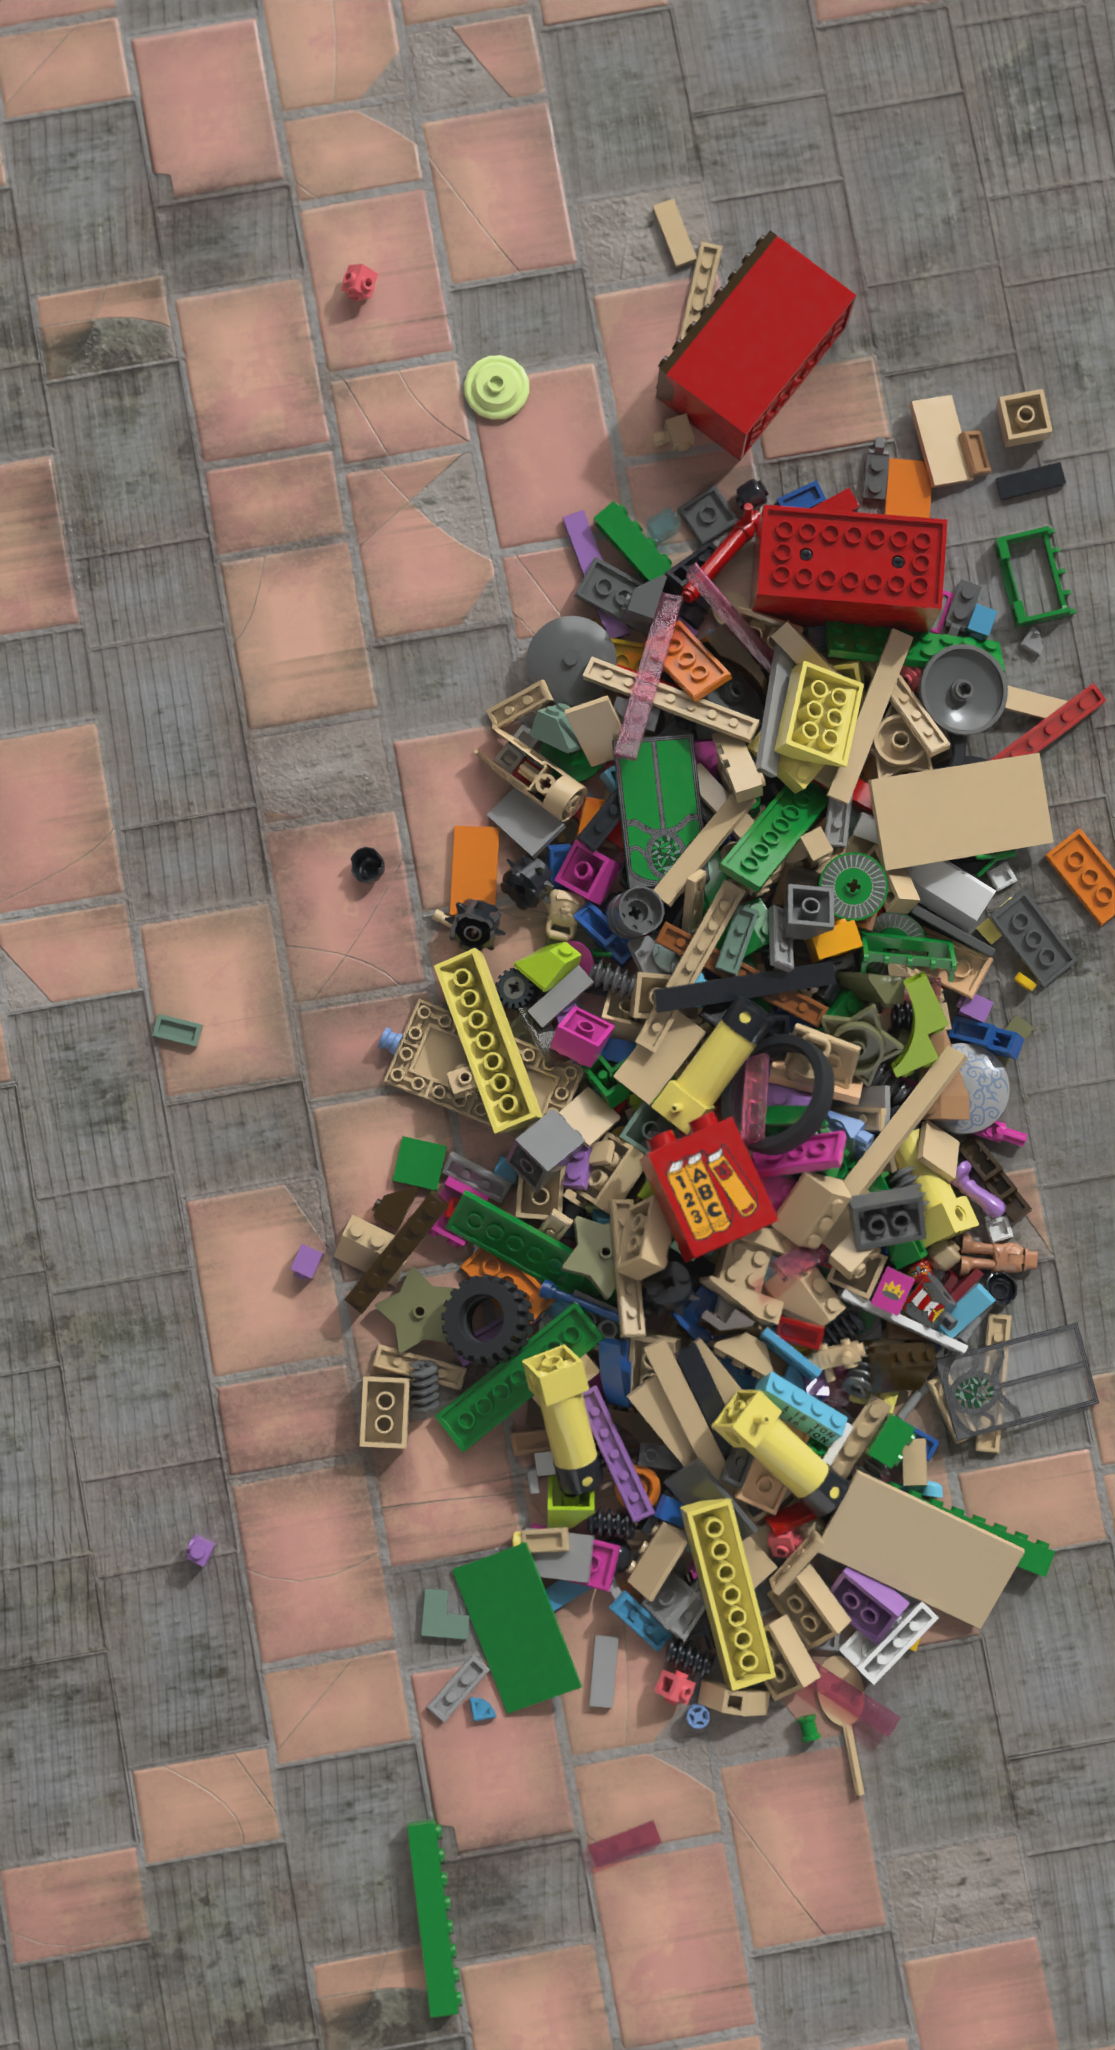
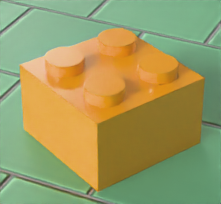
M846 919L834 922V930L804 940L812 964L824 961L828 957L834 958L849 952L854 954L863 946L855 921H847Z

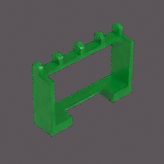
M1049 526L999 537L993 543L1015 629L1077 614L1076 609H1070V607L1066 606L1064 597L1071 595V590L1062 591L1059 576L1065 574L1066 571L1065 568L1058 570L1056 568L1053 554L1060 553V548H1051L1048 535L1054 534L1055 529H1049ZM1042 537L1061 609L1026 617L1023 602L1019 600L1009 562L1011 556L1008 545Z
M861 932L860 938L863 946L859 949L858 953L862 974H866V967L870 962H881L884 965L892 963L907 965V967L911 968L912 966L930 967L931 970H935V968L946 969L948 982L953 983L957 962L951 940ZM883 948L927 952V957L885 953L882 951Z
M808 1105L764 1106L756 1124L766 1137L774 1136L778 1131L782 1133L794 1125L803 1115ZM826 1119L817 1130L818 1134L829 1132L826 1128L828 1126ZM844 1148V1158L836 1176V1179L843 1181L847 1177L849 1170L852 1171L857 1164V1161L848 1158L849 1151L847 1148Z

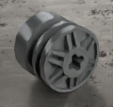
M634 886L614 897L608 904L606 912L607 923L618 937L627 940L639 938L657 929L664 916L663 902L653 889L645 886Z

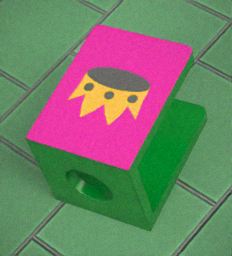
M887 1266L871 1304L898 1316L916 1278Z

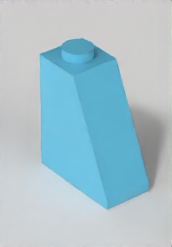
M980 1283L974 1284L956 1302L957 1306L951 1313L958 1321L957 1325L950 1331L946 1330L942 1325L938 1329L933 1330L954 1338L987 1309L995 1299Z

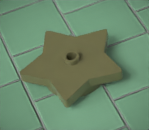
M875 1004L870 1005L851 1018L822 1015L821 1017L825 1034L861 1047L854 1076L868 1087L872 1084L879 1064L903 1051L904 1045L882 1030Z
M577 1216L574 1219L576 1248L561 1269L589 1279L602 1297L607 1300L616 1288L611 1222L603 1225ZM602 1250H604L608 1254V1256H604L602 1254Z
M413 1266L410 1268L400 1292L375 1304V1307L395 1324L400 1353L405 1352L425 1339L447 1343L445 1338L448 1337V1334L442 1332L441 1326L445 1325V1320H441V1315L446 1312L447 1307L444 1306L446 1300L451 1299L452 1296L449 1293L453 1288L432 1286ZM422 1307L424 1314L418 1316L415 1312L416 1308Z

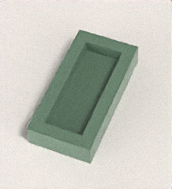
M158 1014L152 1036L198 1047L203 1025Z

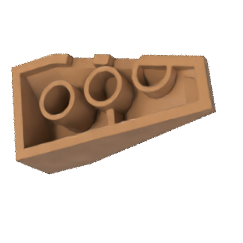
M946 1029L937 1034H928L938 1057L948 1045L952 1047ZM932 1065L926 1068L920 1067L919 1082L926 1075V1073L929 1071ZM960 1070L921 1119L922 1121L970 1120V1097L965 1088Z

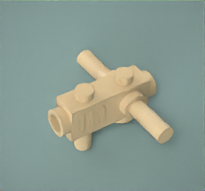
M849 1338L840 1340L841 1344L827 1347V1343H824L819 1351L812 1350V1354L808 1355V1360L819 1369L824 1370L826 1382L836 1380L833 1367L844 1365L845 1369L858 1366V1362L862 1361V1357H866L863 1343L858 1344V1340L850 1342Z

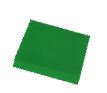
M402 1136L392 1181L437 1191L447 1146Z

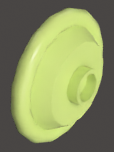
M502 355L488 356L477 361L469 369L464 381V396L469 406L480 416L491 420L506 419L517 414L525 405L530 393L529 379L524 369L515 360Z

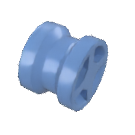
M386 1027L379 1041L378 1048H385L389 1050L390 1054L395 1055L403 1034L393 1033L390 1028Z
M695 1703L687 1709L686 1718L691 1727L701 1729L709 1723L710 1714L705 1706Z

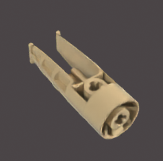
M492 725L493 730L544 768L540 772L526 761L520 765L518 773L532 782L530 787H527L477 749L474 750V753L508 783L561 822H566L572 818L582 806L584 798L587 796V788L534 749L499 729L496 725ZM552 768L560 773L562 777L556 780L550 775L553 772ZM547 783L551 784L549 789L545 787ZM538 791L545 796L543 803L533 796Z

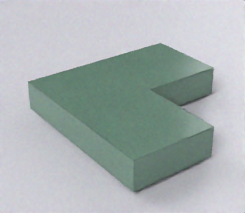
M425 1588L421 1636L468 1639L470 1615L447 1613L448 1590Z

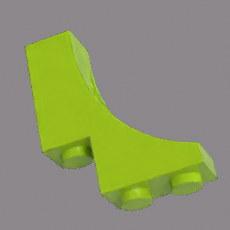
M925 971L903 980L912 1003L913 1022L906 1046L891 1063L896 1077H907L913 1074L914 1070L919 1067L926 1068L933 1065L939 1057L928 1034L940 1033L945 1030V1026L949 1025Z

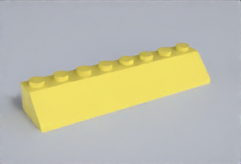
M473 948L434 965L494 1134L521 1129L536 1123L543 1115L483 952Z
M731 1499L702 1500L680 1507L725 1684L732 1691L775 1678L776 1673Z

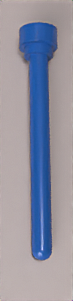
M544 1281L539 1297L546 1300H554L556 1298L571 1305L577 1302L584 1310L620 1323L619 1313L561 1291L551 1281Z

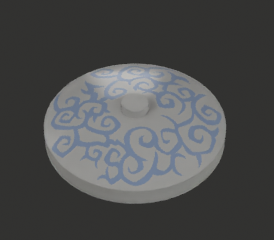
M952 1044V1048L965 1054L968 1058L960 1071L970 1097V1120L931 1122L942 1130L954 1134L966 1135L977 1133L990 1127L1005 1110L1009 1099V1079L1002 1063L990 1051L974 1044Z

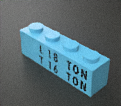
M772 1371L757 1382L755 1390H760L782 1411L779 1415V1418L827 1447L843 1436L848 1417Z

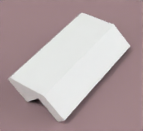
M948 860L906 867L920 898L919 903L967 933L974 926L996 890Z
M897 1589L895 1591L910 1604L878 1645L874 1644L856 1629L838 1648L873 1685L939 1618L923 1601Z

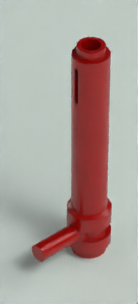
M751 503L744 505V514L741 516L740 521L735 523L731 533L682 589L681 596L686 602L696 601L744 543L749 542L754 533H756L761 514L753 510Z

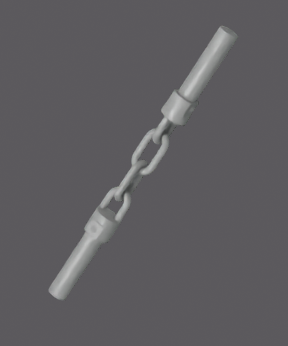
M990 1305L960 1331L954 1339H959L963 1344H966L973 1336L974 1330L993 1306ZM949 1350L944 1357L954 1355L955 1352ZM937 1363L926 1381L939 1375L938 1371L935 1370ZM926 1381L921 1389L916 1390L898 1412L897 1416L900 1419L905 1420L924 1394L928 1393L929 1388Z

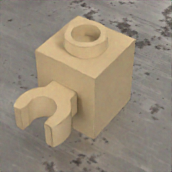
M687 414L665 420V431L653 434L655 447L670 442L672 451L679 450V452L690 449L691 445H694L695 437Z

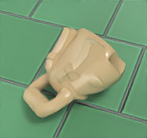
M554 889L547 895L551 903H545L549 915L545 925V932L550 939L569 942L574 938L578 925L573 916L587 903V899L576 893ZM553 924L569 927L570 934L551 930Z
M812 1032L802 1037L807 1041L824 1046L825 1050L823 1053L827 1058L829 1057L831 1044L828 1038ZM796 1053L786 1064L787 1077L798 1083L814 1087V1074L810 1062L804 1055Z

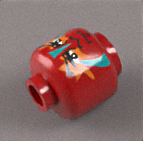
M926 1257L901 1269V1272L916 1278L912 1289H915L926 1275L933 1276L930 1261Z

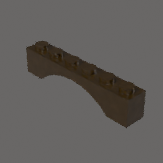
M725 622L699 641L719 662L733 668L745 678L754 690L764 716L769 681L763 674L764 671L761 665L751 657L749 648L742 644L738 638L736 629L729 625L728 622Z
M431 1190L344 1300L363 1314L447 1210L450 1203L434 1190Z
M531 1398L528 1401L525 1425L545 1428L541 1407ZM605 1403L614 1423L621 1425L629 1431L639 1442L661 1446L664 1444V1441L636 1407H626V1410L617 1409V1405Z

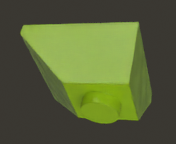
M561 942L540 948L514 962V967L541 990L546 992L555 987L580 964L581 954L567 942Z
M548 1475V1528L568 1527V1529H571L594 1514V1489L582 1494H567L560 1490L556 1475Z

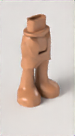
M960 1234L958 1245L961 1249L958 1251L959 1253L992 1255V1259L961 1256L960 1261L957 1263L958 1276H967L974 1269L1005 1273L1026 1272L1027 1269H1037L1038 1252L1028 1251V1248H1023L1019 1244L1011 1242L1004 1244L979 1243L973 1241L970 1234Z

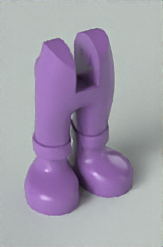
M963 1161L956 1169V1178L949 1183L959 1188L963 1195H967L978 1203L986 1215L993 1218L1002 1216L1006 1211L1005 1204L998 1197L978 1186L973 1179H969L968 1175L972 1165L968 1161Z

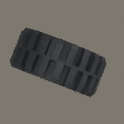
M483 1274L482 1277L476 1275L470 1277V1281L463 1280L460 1282V1288H453L449 1293L452 1297L450 1300L445 1301L446 1312L441 1315V1320H445V1325L441 1326L442 1332L448 1334L445 1340L449 1346H453L452 1351L467 1361L491 1366L499 1365L500 1362L507 1363L511 1361L510 1356L517 1357L521 1353L519 1348L521 1346L526 1347L529 1342L526 1339L527 1335L533 1332V1327H530V1321H534V1314L529 1313L532 1305L529 1300H525L527 1296L525 1292L518 1289V1286L513 1282L492 1275ZM488 1299H495L500 1303L503 1310L502 1327L493 1339L487 1342L479 1341L472 1329L473 1314L482 1302Z

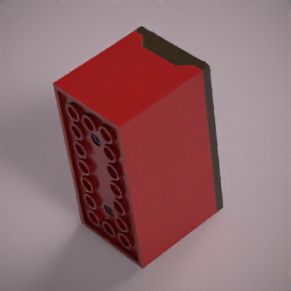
M771 230L766 236L761 235L755 243V250L752 253L748 252L741 261L743 265L738 271L734 269L727 279L729 281L724 288L721 286L716 291L713 297L715 300L711 305L707 303L703 307L699 320L697 322L693 321L686 330L687 335L683 340L679 338L675 342L671 355L669 357L664 356L658 365L659 375L656 386V398L678 415L687 414L690 424L739 461H741L848 326L857 296Z
M764 505L755 534L750 609L784 621L789 620L793 624L806 628L824 629L825 621H840L847 624H863L872 627L882 626L888 629H905L912 632L929 633L942 610L948 519Z

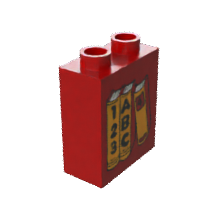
M714 1111L690 1121L688 1124L693 1134L676 1140L672 1130L650 1138L646 1142L651 1152L639 1159L685 1263L779 1221L733 1117L718 1122Z

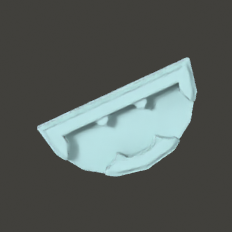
M654 943L653 956L655 963L661 970L669 974L675 953Z

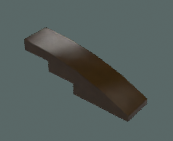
M977 1135L971 1136L959 1145V1152L972 1165L971 1169L987 1191L998 1197L1005 1204V1214L1013 1224L1032 1211L1030 1205L1018 1192V1188L1003 1171V1167Z

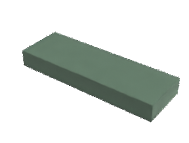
M738 904L714 969L732 976L738 975L760 911Z

